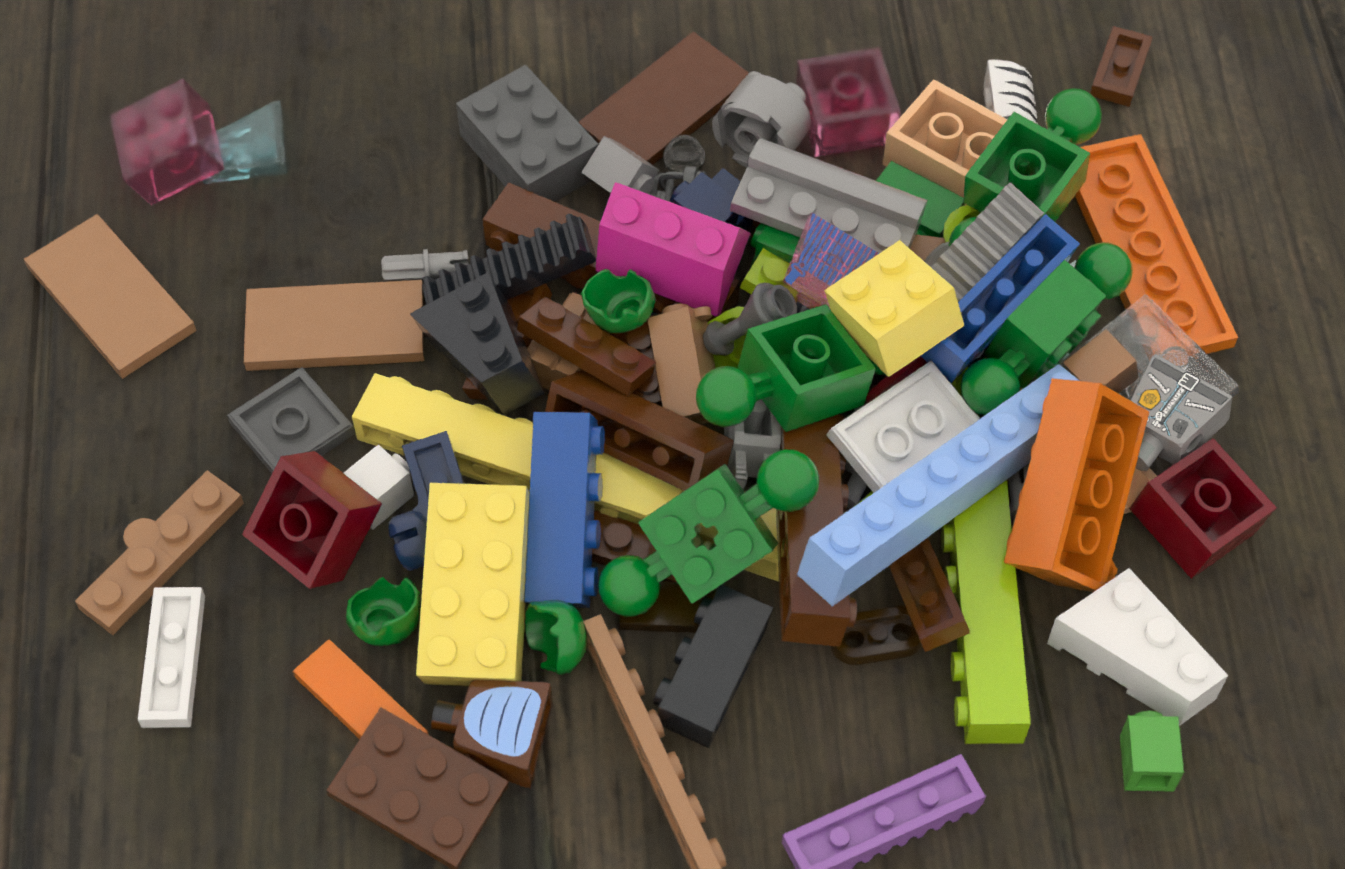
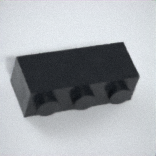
M722 584L719 586L713 599L707 596L704 597L694 618V623L700 626L693 639L687 636L683 638L673 663L680 666L673 680L664 677L653 700V704L659 706L657 715L664 728L707 748L710 747L766 632L773 607Z

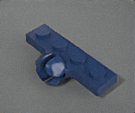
M447 431L402 445L418 495V505L412 511L391 518L389 521V535L395 541L393 548L397 559L405 569L410 571L424 566L430 483L465 484Z

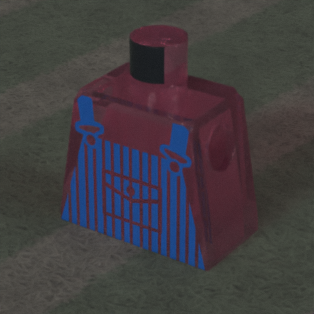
M812 212L806 221L783 280L784 283L799 291L794 298L797 305V313L825 304L830 309L824 290L879 254Z

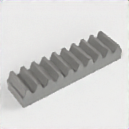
M1010 182L938 258L931 268L954 287L959 302L1043 216L1044 212Z

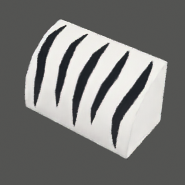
M988 60L983 86L986 108L1005 119H1008L1013 112H1016L1038 124L1032 77L1023 66L1011 61Z

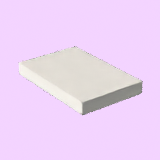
M930 361L833 426L827 433V436L873 493H875L980 418L967 405L962 396L936 365Z

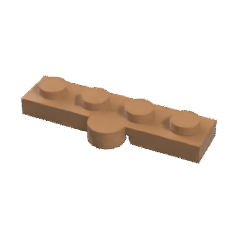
M207 470L156 521L141 518L131 522L123 535L127 550L75 600L79 610L110 634L114 635L153 596L154 588H161L244 504L241 494Z

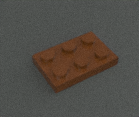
M380 707L326 791L327 796L449 868L458 869L508 788L509 781Z

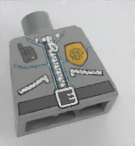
M1155 354L1131 399L1132 402L1149 411L1135 468L1147 471L1158 456L1174 465L1204 445L1229 420L1232 396Z

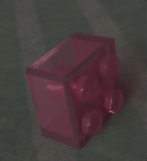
M879 47L798 60L796 85L806 95L804 103L811 117V127L808 136L815 157L885 145L887 132L900 118V108Z
M184 79L110 115L123 181L150 205L224 170L210 105Z

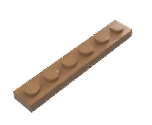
M601 614L583 621L588 639L587 649L690 869H722L726 866V860L721 846L715 837L708 840L701 826V823L705 822V816L700 802L695 794L686 795L680 780L685 779L682 765L674 751L667 753L660 738L665 736L663 726L654 709L647 711L640 698L645 695V691L636 669L627 670L621 658L626 653L617 629L608 630Z

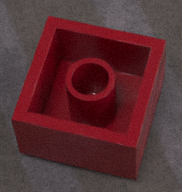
M1212 438L1150 480L1129 509L1192 579L1253 536L1277 507L1216 440Z
M315 451L281 456L242 535L305 586L312 589L344 580L382 503Z

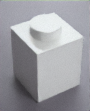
M379 444L344 472L346 476L382 503L370 527L372 530L414 496L410 477L411 473L407 462L396 453L391 456Z

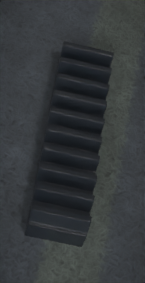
M567 214L566 223L560 224L556 221H551L550 230L545 231L535 228L534 237L529 238L519 235L518 244L513 245L509 242H503L502 250L499 252L489 248L486 250L487 257L483 259L473 255L470 257L471 264L469 265L457 262L453 272L441 269L437 279L429 276L423 277L424 284L422 287L426 304H429L465 283L489 272L508 300L596 262L597 258L585 222L581 217Z

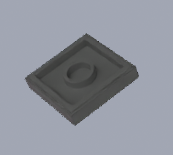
M303 367L227 415L231 426L271 473H273L281 456L315 451L323 456L355 435L354 426Z

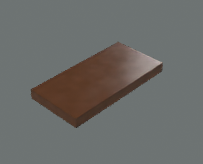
M692 32L581 119L579 123L598 144L605 136L621 143L651 165H654L718 113L722 105L749 72L698 34Z

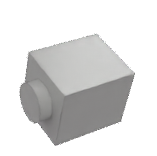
M604 136L582 170V173L610 193L614 183L617 182L649 194L654 186V177L659 169L621 143Z

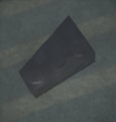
M489 272L410 313L432 346L449 359L453 366L460 373L462 372L504 415L545 394L523 336L517 331L518 323L511 305Z

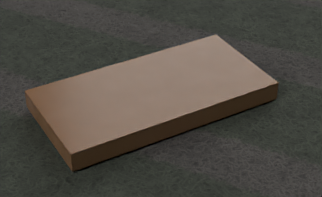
M98 214L24 258L30 272L122 379L196 332L194 322Z
M422 280L247 289L244 340L246 371L424 361V333L410 315L413 311L424 306Z

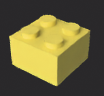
M900 240L824 290L832 313L864 354L888 377L965 326L954 287Z

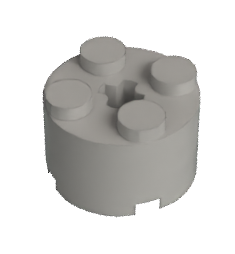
M749 72L713 118L712 129L714 136L722 148L727 144L735 152L732 159L746 168L749 156L760 138L795 151L811 127L810 113L804 103L806 95L794 83L785 84L759 72Z

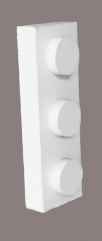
M202 587L154 588L138 721L142 728L191 727L205 594Z

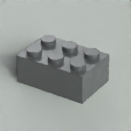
M527 65L520 67L456 103L460 136L505 187L509 182L556 202L592 181L582 173V170L599 144Z

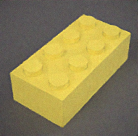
M430 483L416 676L424 684L469 686L471 681L474 680L521 681L530 497L527 486Z

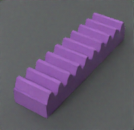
M962 754L783 834L782 844L795 869H852L860 861L864 863L870 861L877 853L884 855L895 845L900 847L905 845L914 836L919 839L932 828L934 830L940 829L949 820L956 822L964 813H975L984 804L986 796Z

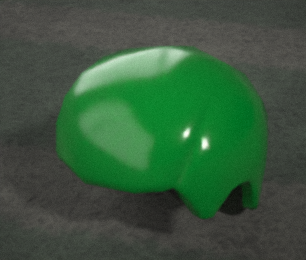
M609 269L601 270L586 282L581 292L583 305L591 320L600 329L610 333H624L641 327L649 320L656 302L650 281L637 275L632 269L628 270V274L625 276H616Z
M381 577L370 588L358 590L348 600L346 612L347 625L358 638L368 644L376 646L399 644L417 627L420 613L419 591L408 578H404L400 585H394L389 583L384 577Z
M560 600L535 601L529 604L525 615L526 639L528 646L532 650H538L546 654L547 660L541 663L540 667L556 672L559 675L571 673L584 656L588 642L585 626L579 611L572 604Z

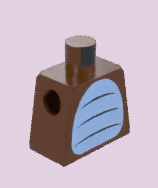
M501 680L471 681L464 705L440 700L436 702L431 728L455 734L454 750L509 782L531 788L553 705L551 684L545 682Z

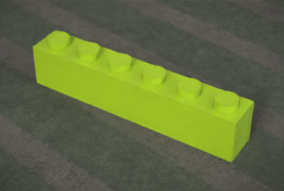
M1007 480L941 527L942 552H950L951 566H945L944 574L971 632L957 639L958 652H952L951 654L952 681H960L961 696H956L954 703L956 726H964L965 744L1024 743L1031 724L1016 568L1004 563L1007 552V540L1012 532Z

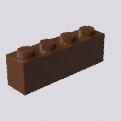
M583 370L551 382L545 412L591 413L598 421V426H603L605 445L603 453L685 491L722 465L726 464L728 466L734 442L729 437L633 393L626 396Z

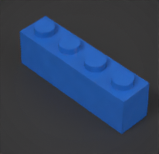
M1045 214L958 302L965 326L923 353L921 357L926 362L932 361L947 380L952 383L993 341L1010 314L1064 260L1067 262L1070 260L1080 243Z
M534 412L524 601L528 604L535 601L560 600L572 604L575 608H590V596H597L599 575L598 569L592 567V549H598L600 546L601 527L600 521L594 520V501H601L603 480L602 474L596 473V454L602 455L604 452L605 434L603 426H598V421L591 413Z

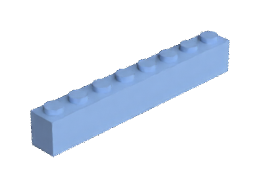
M1060 364L1049 370L810 537L797 575L831 606L837 604L1029 464L1031 448L1036 441L1043 414V402L1048 395L1051 379L1080 380Z

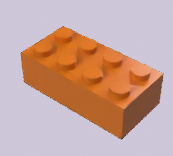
M1052 378L1048 395L1043 402V414L1036 441L1031 448V460L1025 483L1019 494V506L1013 529L1007 540V552L1004 563L1056 586L1095 592L1105 585L1149 411L1101 383Z

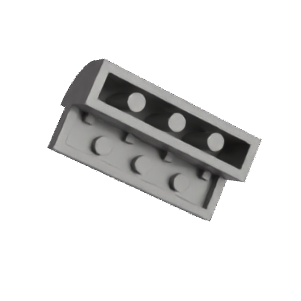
M760 138L749 156L748 166L732 199L730 211L803 239L806 238L808 231L817 216H819L821 219L808 238V241L822 219H824L825 222L814 238L813 243L826 222H829L830 224L818 245L830 226L834 225L822 246H825L828 239H831L832 242L828 248L831 247L833 242H836L833 250L839 244L842 247L838 252H841L844 247L846 250L843 254L849 250V256L854 253L855 256L853 258H856L863 244H865L867 247L859 260H861L867 248L870 247L871 250L864 260L866 262L872 250L876 251L873 256L875 257L877 253H881L899 240L910 249L922 221L928 200ZM814 213L816 216L810 224L812 214ZM836 227L839 228L835 237L831 238L830 236ZM840 230H842L843 233L837 242L835 239ZM847 233L848 237L842 245L839 242L843 235ZM852 236L853 238L847 247L844 246L849 237ZM857 239L858 241L856 242L853 249H849L853 240ZM859 241L862 242L858 251L854 252V249L856 248Z

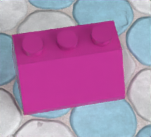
M615 182L599 224L596 271L600 272L601 270L609 269L616 276H625L628 274V270L632 269L637 275L650 281L654 293L679 303L687 304L693 308L710 307L711 315L719 316L750 232Z

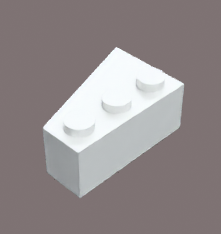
M1130 568L1055 618L1047 642L1048 645L1058 651H1061L1063 648L1088 664L1086 668L1098 676L1103 673L1128 688L1127 694L1156 712L1161 713L1163 716H1178L1179 726L1215 701L1228 677L1226 672Z

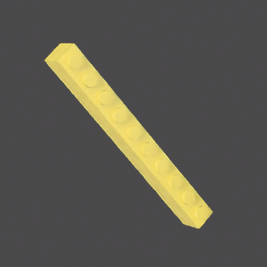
M376 373L373 375L352 415L357 440L375 446L379 444L384 449L405 456L402 445L447 431L462 475L490 485L527 486L530 494L532 421L525 418L513 419L497 414L491 408L482 404L470 405L455 400L449 394L440 390L428 391L413 386L401 377L393 376L389 378ZM605 453L602 455L596 454V473L602 474L603 492L601 501H594V509L602 514L614 518L619 517L638 524L647 515L683 492V490ZM773 508L763 514L761 518L777 540L776 509ZM700 523L699 525L702 529L699 533L700 537L704 541L709 540L714 544L713 538L718 534L717 528L714 525L710 528H705ZM778 546L744 570L779 582Z

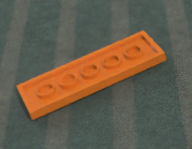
M1139 134L1081 147L1090 152L1086 181L1076 193L1075 198L1095 242L1115 244L1122 248L1131 260L1133 268L1132 279L1127 289L1119 296L1149 363L1155 354L1169 362L1234 348L1238 336L1142 135Z

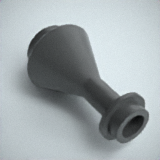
M758 284L738 318L726 325L718 321L708 324L703 334L705 347L714 355L726 356L732 353L734 341L747 334L749 328L796 314L797 305L790 291L782 285Z

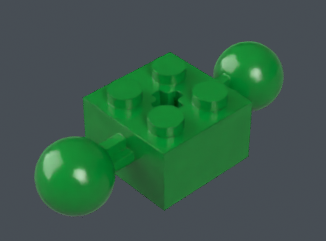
M1077 88L1066 89L1057 93L1050 100L1045 111L1047 129L1013 112L965 175L963 203L982 212L999 195L1002 189L1011 182L1044 212L1043 216L1046 214L1056 222L1086 181L1090 152L1077 146V144L1091 139L1100 127L1102 112L1096 98L1089 92ZM976 217L965 219L954 228L949 238V247L972 224Z
M1101 242L1090 245L1078 256L1075 267L1064 260L1010 314L985 351L984 355L987 358L978 360L970 365L962 377V398L976 414L985 416L1018 393L1020 387L1024 389L1035 378L1038 379L1060 364V360L1067 353L1071 354L1087 337V332L1102 316L1096 311L1102 301L1119 296L1130 284L1133 268L1127 253L1112 243Z
M825 304L749 328L738 368L722 366L707 372L697 386L696 404L701 415L708 422L720 427H732L744 422L753 412L756 401L762 399L784 431L788 432L863 406L874 374H886L864 354Z
M796 450L777 451L763 461L758 471L757 484L745 492L727 465L724 464L647 515L638 524L656 551L644 559L635 555H624L610 561L603 569L599 578L598 588L603 603L609 610L621 616L632 617L643 614L656 602L660 591V582L671 575L674 576L690 602L694 603L772 552L778 545V542L761 516L773 508L783 512L797 511L812 502L819 488V473L814 462L807 455ZM700 523L705 528H710L713 525L717 528L718 534L713 538L714 544L709 540L704 541L700 537L699 533L702 530L699 525Z

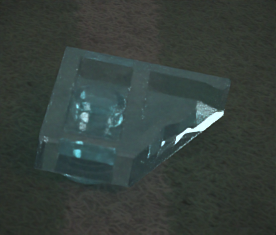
M274 101L199 140L200 174L203 184L288 174L283 110L280 101Z

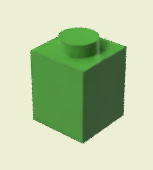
M1143 711L1134 716L1128 715L1120 733L1124 789L1127 791H1175L1184 773L1178 716H1163L1156 711Z

